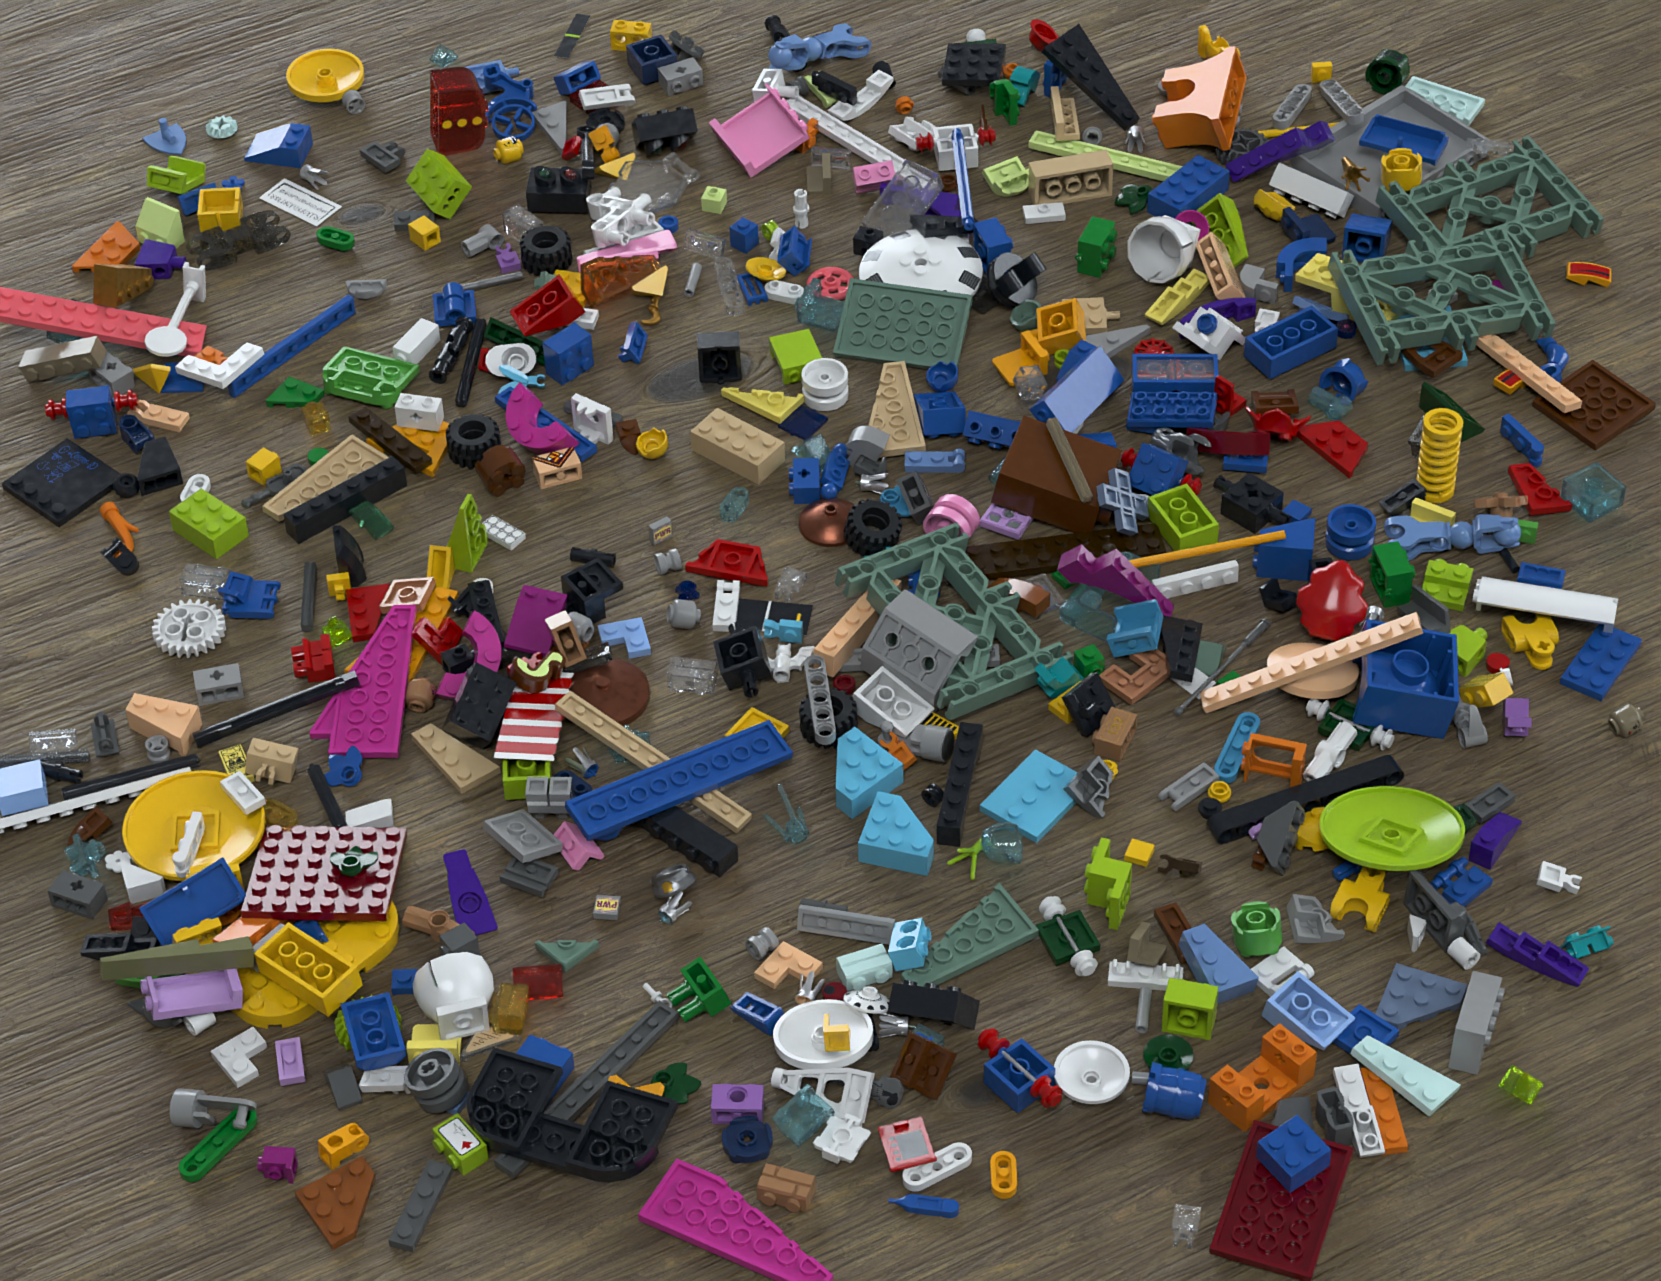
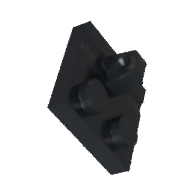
M1098 672L1089 674L1061 697L1081 736H1089L1100 726L1103 715H1107L1110 708L1115 707Z

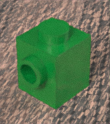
M1092 644L1074 651L1073 666L1084 678L1093 672H1098L1100 675L1105 669V658L1097 647Z

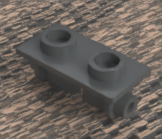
M104 712L96 713L94 717L95 723H91L96 758L119 753L114 719L109 720Z

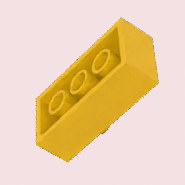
M289 922L254 953L260 973L327 1017L363 986L356 965Z

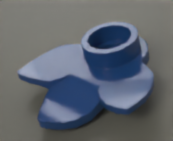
M352 745L348 749L346 756L329 755L330 771L324 775L329 786L343 784L346 787H352L360 782L362 778L360 766L363 758L361 752Z

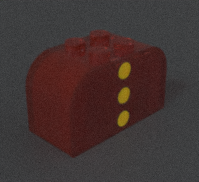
M466 67L430 70V136L437 153L449 156L477 150L485 140V128L488 127V119L485 116V112L488 111V102L484 99L483 90L480 88L475 74Z

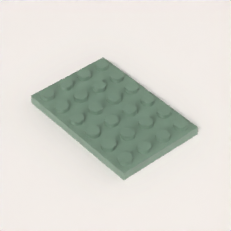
M850 278L833 355L878 363L905 361L906 367L927 370L939 361L947 364L952 361L958 367L973 297L969 294Z

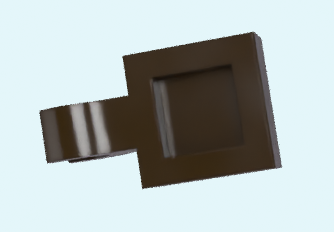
M1168 854L1160 855L1161 859L1168 861V867H1158L1159 872L1167 873L1173 868L1180 870V874L1186 876H1194V873L1201 872L1202 862L1175 858Z

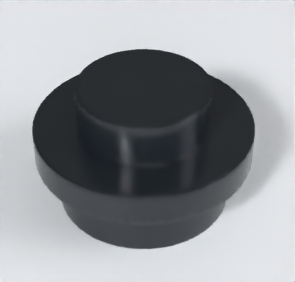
M1204 798L1198 804V811L1203 818L1209 819L1213 814L1222 811V804L1215 798Z

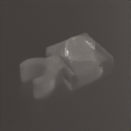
M786 567L777 581L778 587L775 589V599L784 594L786 602H790L792 592L798 593L805 583L807 572Z
M1175 1204L1172 1221V1231L1175 1232L1173 1236L1174 1247L1178 1246L1179 1240L1184 1239L1188 1242V1249L1192 1248L1193 1234L1198 1235L1201 1207Z

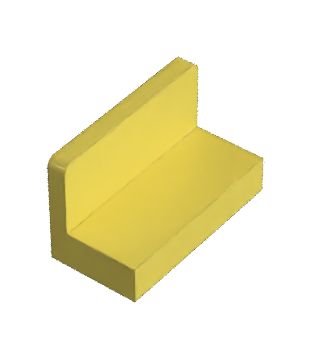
M1415 498L1412 502L1410 517L1419 522H1450L1451 527L1455 523L1456 512Z

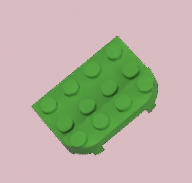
M344 346L323 368L324 393L361 401L365 404L381 405L382 408L389 409L397 402L401 391L420 372V365Z

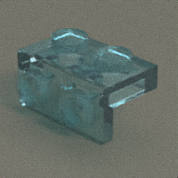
M807 1084L784 1107L777 1111L772 1120L782 1134L797 1147H800L835 1111Z

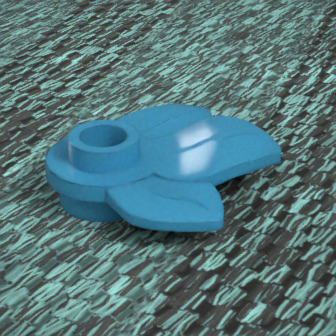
M899 485L882 492L880 496L881 502L890 503L889 506H894L897 509L896 513H900L902 517L911 516Z

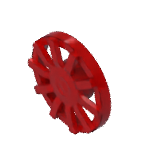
M1151 338L1145 341L1142 340L1135 347L1134 354H1174L1172 345H1169L1166 340Z

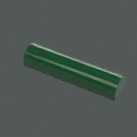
M490 317L483 337L500 345L516 343L529 345L535 352L536 362L545 365L544 341L532 335L524 336L521 330Z

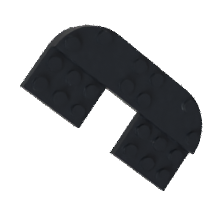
M495 1047L492 1049L469 1092L467 1100V1111L472 1129L488 1148L589 1180L607 1183L634 1177L648 1168L659 1154L658 1146L678 1108L677 1100L607 1081L585 1125H581L542 1113L563 1074L562 1067Z

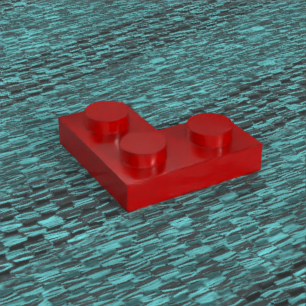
M449 616L442 620L438 629L426 617H423L417 622L411 636L442 665L440 653L456 647L463 630Z

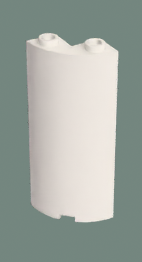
M1482 576L1481 579H1477L1472 602L1476 603V610L1478 611L1481 610L1482 604L1604 624L1603 632L1613 633L1618 598Z

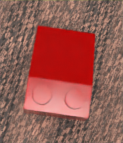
M559 274L509 312L524 336H529L568 325L586 311L572 289Z

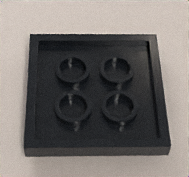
M948 43L942 75V86H989L993 81L1001 80L1006 44Z

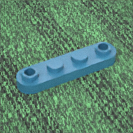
M1244 712L1237 717L1214 766V771L1220 776L1219 781L1228 784L1236 780L1241 769L1242 759L1245 757V755H1242L1244 741L1248 742L1251 733L1257 734L1260 729V718L1256 714Z

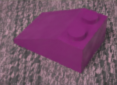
M523 585L517 599L504 647L531 654L541 652L542 656L545 657L551 651L554 642L544 619L566 610L567 594Z

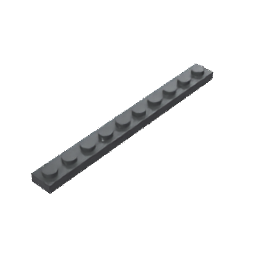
M659 1000L543 1113L573 1122L600 1096L609 1076H620L679 1019L678 1012ZM503 1153L494 1159L495 1167L513 1179L531 1163L530 1161Z

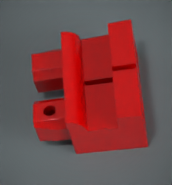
M329 634L320 635L321 640L311 642L306 638H302L303 645L291 647L292 660L295 662L293 663L295 678L307 676L308 683L328 681L335 678Z

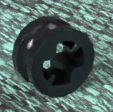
M929 784L927 789L921 792L923 800L931 807H937L943 800L944 792L936 784Z

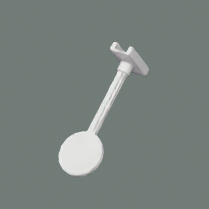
M189 262L184 263V294L169 325L155 328L145 336V346L152 354L169 357L181 353L186 348L187 338L185 333L177 328L190 301L204 302L206 298L204 265H201L198 269L189 267Z

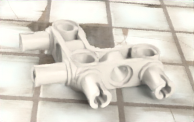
M614 186L603 194L595 193L588 196L586 201L590 217L593 220H597L591 226L596 246L603 248L613 243L625 246L630 240L629 234L626 233L637 223L651 225L655 221L654 213L643 211L647 205L651 204V197L648 194L642 193L634 201L619 198L621 191L617 187L614 188Z

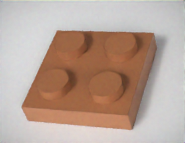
M434 577L393 580L379 606L381 613L388 614L393 605H416L417 612L423 611L436 585Z

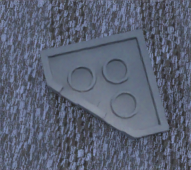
M1396 963L1376 1015L1399 1030L1406 1028L1409 1023L1415 1021L1423 1022L1438 1017V1013L1450 1010L1452 1012L1460 1009L1468 984Z

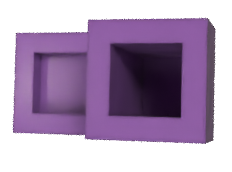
M1505 698L1503 700L1502 722L1505 736H1528V727L1532 725V718H1529V699Z

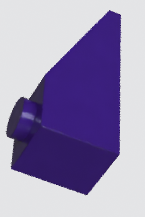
M1502 812L1495 815L1480 828L1472 840L1469 861L1491 870L1521 826L1522 821Z

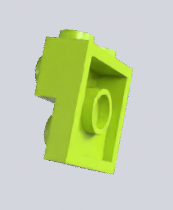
M1443 559L1429 560L1422 589L1448 609L1463 612L1474 568H1469L1464 563L1457 565L1449 564Z

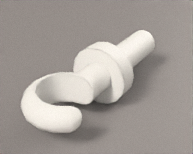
M648 983L643 985V988L652 996L651 1001L653 1003L660 1000L663 1003H668L669 1007L672 1008V1002L667 998L662 999L660 991L655 992Z

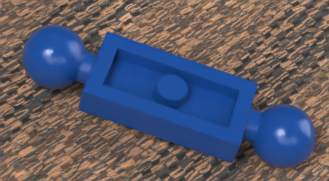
M844 443L836 444L827 456L820 483L824 484L820 489L823 499H834L843 487L850 463L846 459L848 457L846 454L848 447Z

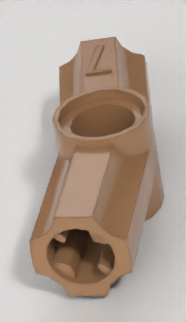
M414 906L407 907L402 920L403 926L428 933L432 940L440 942L439 935L460 925L451 920L449 914L444 910L430 912Z

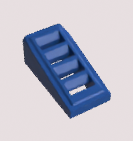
M746 992L731 1006V1010L769 1036L773 1035L777 1021L784 1015L782 1008L749 992Z

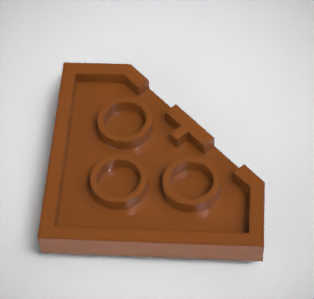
M363 1156L295 1191L296 1199L332 1250L356 1238L360 1219L363 1217L368 1203V1195L376 1180L375 1173Z

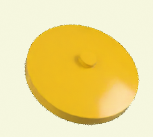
M339 49L315 50L298 57L290 64L286 73L287 84L290 91L303 100L311 102L336 101L342 99V96L347 91H357L364 81V68L360 59L350 52Z

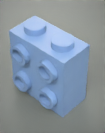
M40 759L0 769V811L2 816L49 805L46 777Z

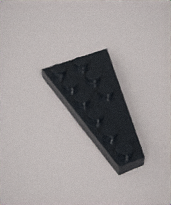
M1077 24L1044 47L1041 53L1124 131H1127L1138 122L1140 117L1080 24Z

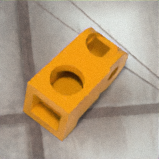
M356 1123L347 1124L318 1140L319 1157L331 1170H334L340 1166V1161L353 1153L362 1151L369 1143V1136Z

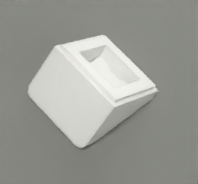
M1409 915L1407 932L1411 951L1415 953L1425 937L1427 922L1422 918Z

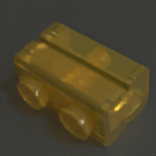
M501 982L498 992H493L492 1007L495 1008H490L489 1023H493L494 1033L506 1034L508 1032L510 1035H521L523 1033L529 1004V987L527 984L513 985V983Z

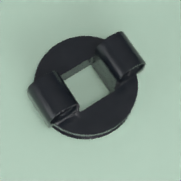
M1036 252L1025 259L1014 253H1003L993 259L988 266V286L999 302L1010 308H1015L1025 300H1034L1037 294L1036 277L1047 268Z

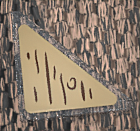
M489 1025L490 1031L471 1035L460 1054V1061L466 1062L470 1057L479 1054H489L494 1047L501 1049L502 1046L511 1043L519 1044L522 1040L521 1034Z

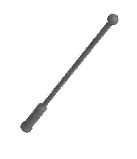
M1263 618L1243 639V644L1180 707L1174 709V714L1181 716L1183 710L1246 646H1250L1265 630L1270 628V621Z

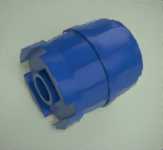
M1152 1062L1142 1112L1150 1114L1156 1112L1174 1119L1175 1117L1189 1120L1199 1118L1206 1078H1202L1201 1074L1187 1071L1184 1068L1163 1067L1160 1063Z

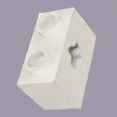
M400 393L395 405L397 426L439 431L444 419L442 398Z

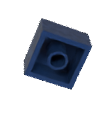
M661 34L626 45L627 63L643 85L659 80L658 68L678 62L677 54Z

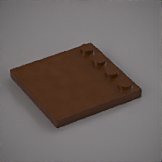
M1591 360L1559 382L1582 400L1581 408L1564 413L1542 395L1535 398L1532 403V407L1595 451L1655 410L1656 403L1594 360Z

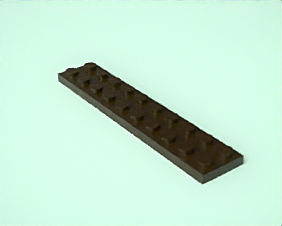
M1156 523L1137 525L1138 533L1133 536L1117 532V528L1102 529L1092 532L967 546L965 553L988 580H995L998 578L1058 571L1057 568L1061 555L1081 544L1096 559L1115 549L1128 560L1164 554L1166 553V548L1159 527Z

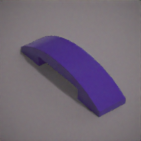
M1229 298L1201 306L1205 310H1208L1210 307L1226 319L1233 317L1236 322L1255 317L1256 315L1255 298ZM1200 307L1189 312L1180 320V323L1183 325L1186 322L1189 323ZM1179 333L1180 339L1186 338L1181 333Z

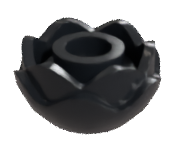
M130 473L120 474L113 482V490L121 497L130 498L135 496L139 490L137 477Z

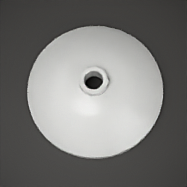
M1100 1041L1074 1043L1058 1055L1054 1064L1056 1068L1054 1079L1056 1084L1062 1088V1092L1072 1100L1085 1104H1100L1111 1101L1125 1090L1129 1082L1130 1068L1125 1056L1117 1048Z

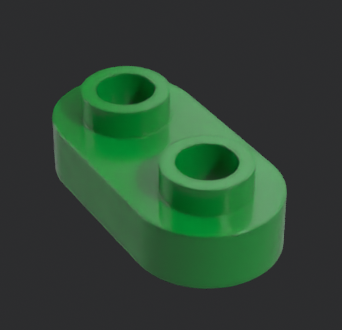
M325 226L316 232L317 241L321 245L341 251H348L355 245L354 235L348 231Z

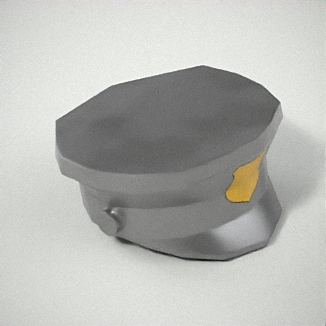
M678 864L660 871L651 878L650 882L654 885V896L656 898H665L686 889L697 878L696 875L690 873L689 868L685 864Z

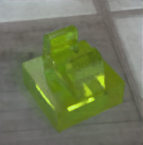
M336 616L328 619V625L322 627V634H329L332 647L352 639L351 631L343 620H338Z

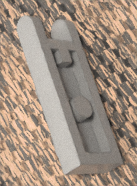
M1203 762L1162 790L1158 798L1162 801L1168 797L1172 798L1175 802L1171 805V809L1178 811L1207 791L1212 783L1219 781L1220 774Z

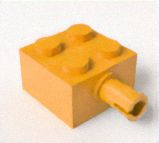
M1076 298L1036 309L1038 328L1029 330V332L1038 339L1042 348L1046 349L1049 355L1055 354L1060 349L1070 350L1081 339L1086 341L1084 311Z

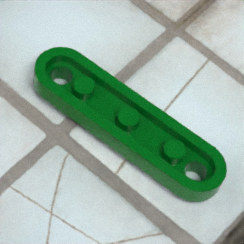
M233 1110L180 1161L178 1168L181 1178L187 1182H195L208 1173L256 1126L258 1121L256 1111H248L246 1117L247 1126L245 1129L239 1130L235 1129L232 1125L238 1111Z

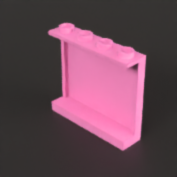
M767 83L764 85L768 93L721 125L715 118L709 122L717 138L750 178L809 139L806 132L808 130L806 123L802 119L798 120L799 116L795 110H790L788 102L784 98L780 99L781 95L775 87L772 89Z

